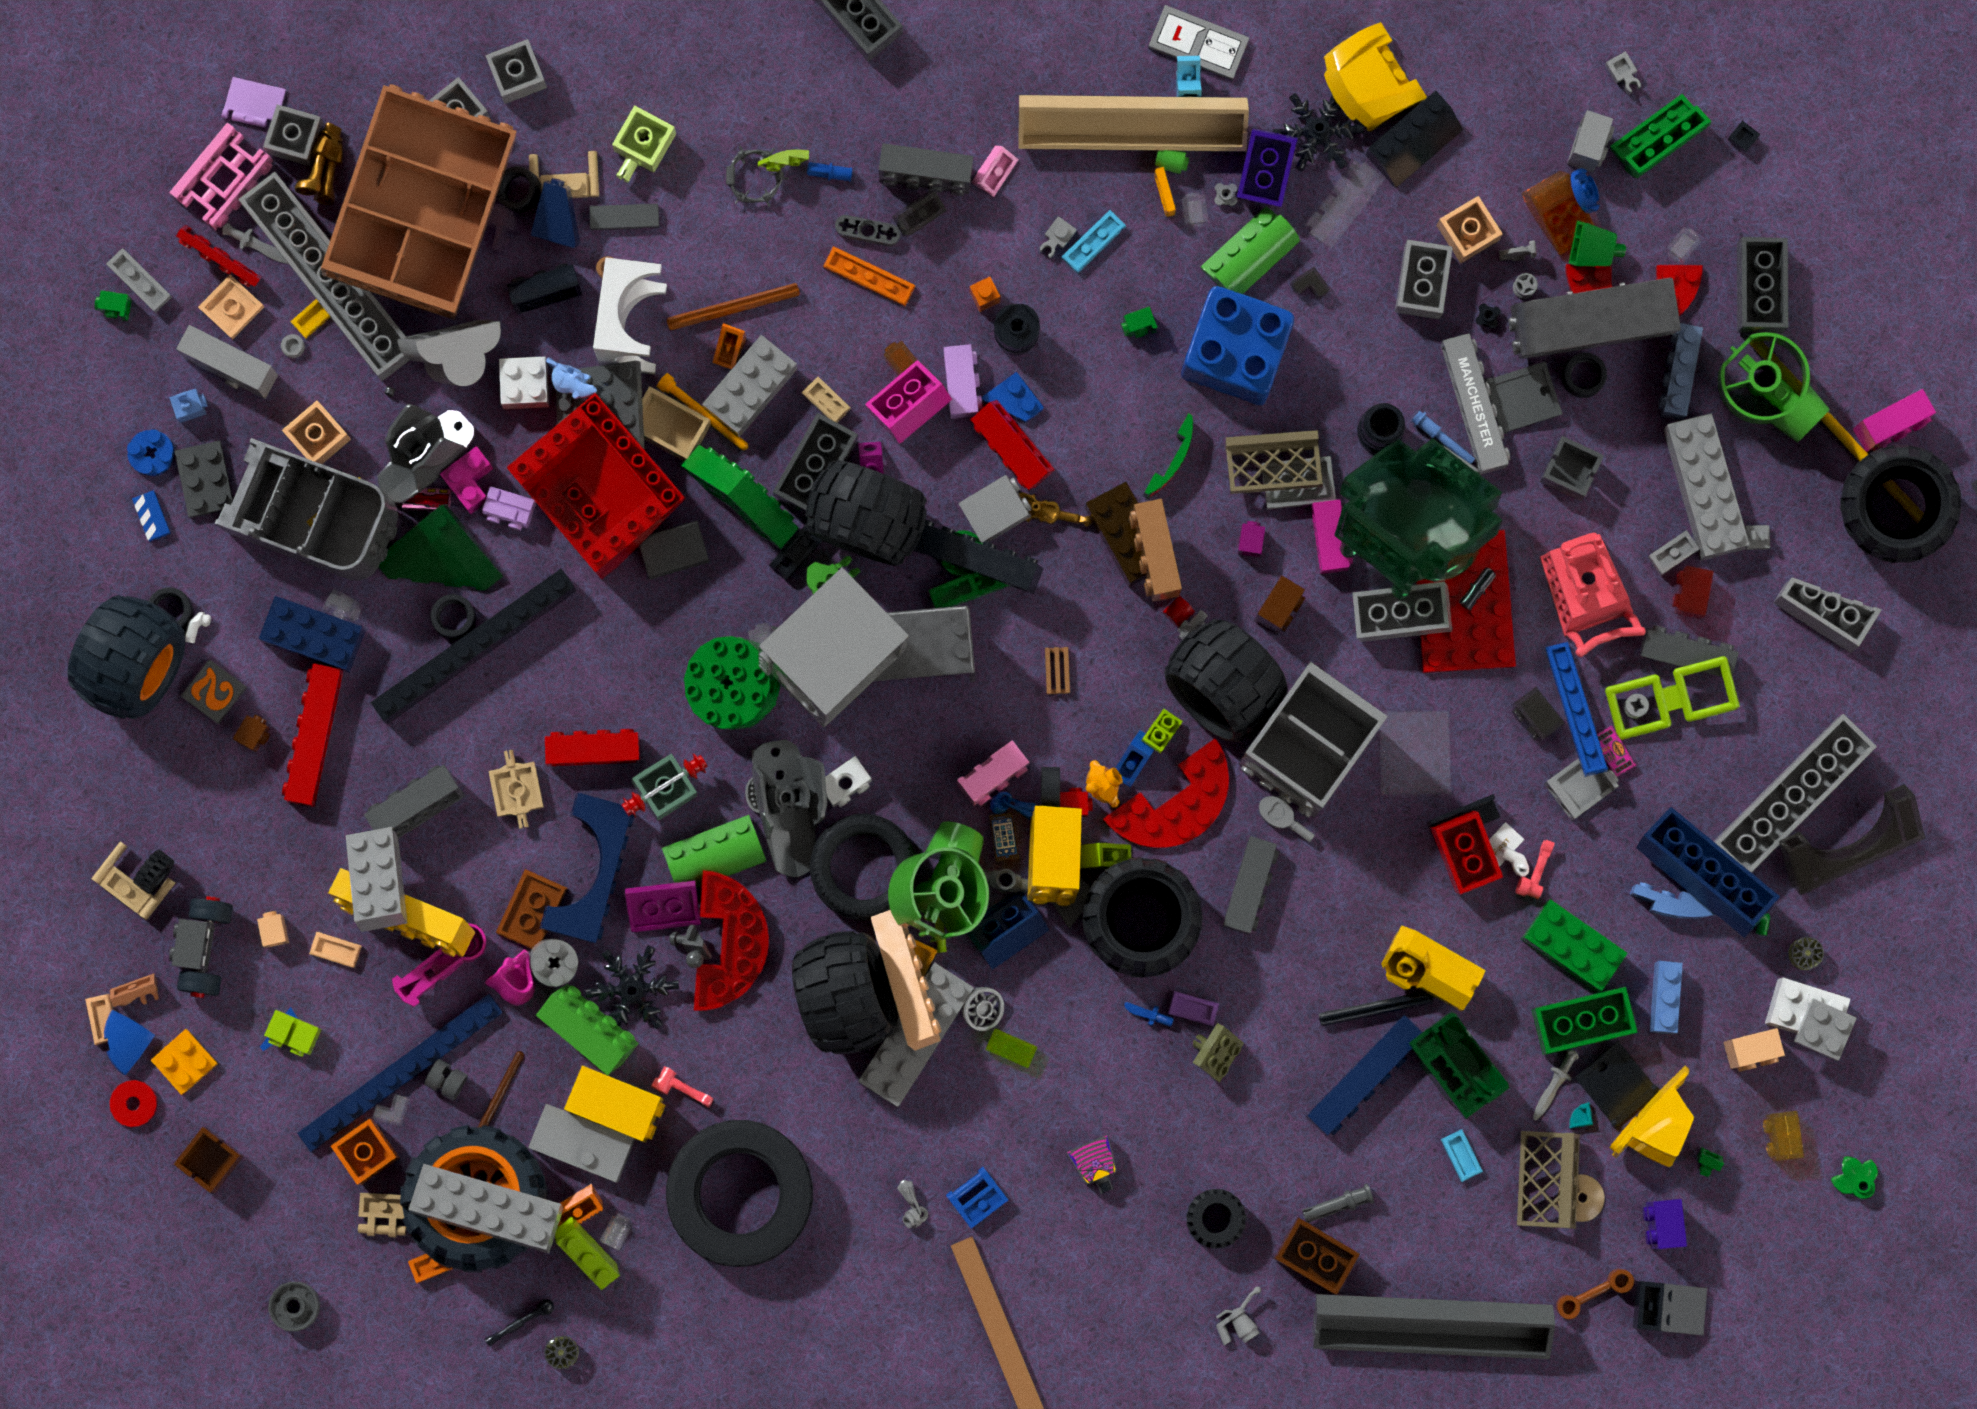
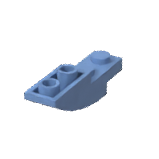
M1640 882V885H1634L1630 892V895L1651 902L1649 912L1658 915L1682 919H1699L1716 915L1688 891L1679 893L1678 899H1676L1675 894L1662 890V893L1653 890V886Z

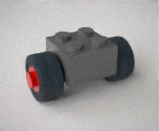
M206 896V899L194 898L191 900L189 918L199 921L179 919L178 924L174 925L173 937L176 938L175 947L170 949L169 961H172V966L197 971H180L177 990L188 992L191 997L204 998V995H219L222 978L218 975L207 974L206 972H208L215 930L214 923H231L232 904L220 902V898Z

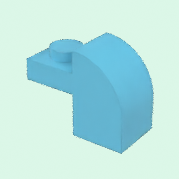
M1177 56V97H1201L1200 56Z

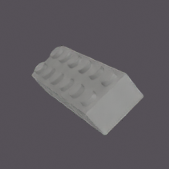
M1712 413L1668 424L1663 429L1693 537L1695 543L1700 548L1698 550L1700 561L1745 550L1750 544Z
M934 962L925 976L929 986L926 992L928 998H931L935 1007L933 1016L940 1024L941 1033H939L940 1040H942L968 996L974 990V987ZM899 1017L893 1034L886 1037L858 1082L894 1106L899 1107L940 1042L916 1051L907 1045Z
M423 1164L409 1211L415 1215L549 1254L563 1206L560 1203Z

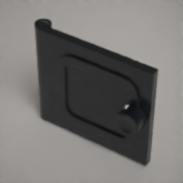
M1619 1041L1615 1042L1574 1077L1614 1128L1619 1126L1660 1091L1658 1086L1650 1081Z

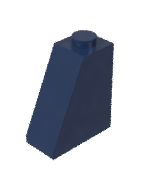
M551 178V181L548 180L543 184L531 236L575 248L579 246L580 240L571 188L564 185L565 181Z

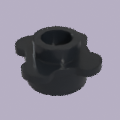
M1485 303L1481 304L1478 308L1480 312L1478 317H1476V323L1480 326H1489L1491 329L1496 328L1498 325L1497 317L1501 313L1500 308L1489 307Z

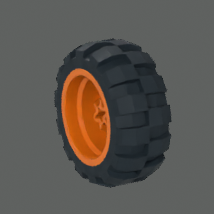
M465 1125L451 1128L450 1133L441 1137L436 1135L424 1144L425 1149L417 1158H412L405 1171L407 1177L404 1186L401 1187L400 1205L403 1208L404 1214L403 1221L409 1235L414 1239L418 1247L435 1262L449 1269L455 1268L463 1272L482 1273V1270L490 1268H501L511 1263V1259L522 1251L525 1253L528 1247L460 1227L452 1230L447 1226L449 1224L412 1214L409 1211V1207L423 1164L464 1175L461 1166L469 1164L471 1178L476 1179L478 1174L486 1173L488 1175L486 1182L491 1184L493 1177L499 1170L504 1176L495 1182V1185L546 1199L548 1192L545 1177L541 1172L539 1163L527 1147L514 1136L511 1137L500 1129L485 1125L482 1127Z

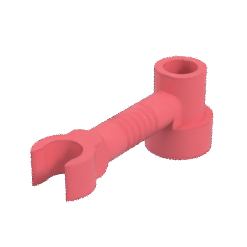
M1543 840L1532 877L1528 879L1522 876L1519 879L1515 890L1516 894L1523 897L1527 895L1537 900L1540 898L1543 886H1540L1539 882L1544 871L1543 869L1553 850L1554 842Z
M665 1066L659 1077L655 1078L651 1084V1087L665 1095L673 1087L710 1108L714 1101V1098L676 1079L675 1075L677 1073Z

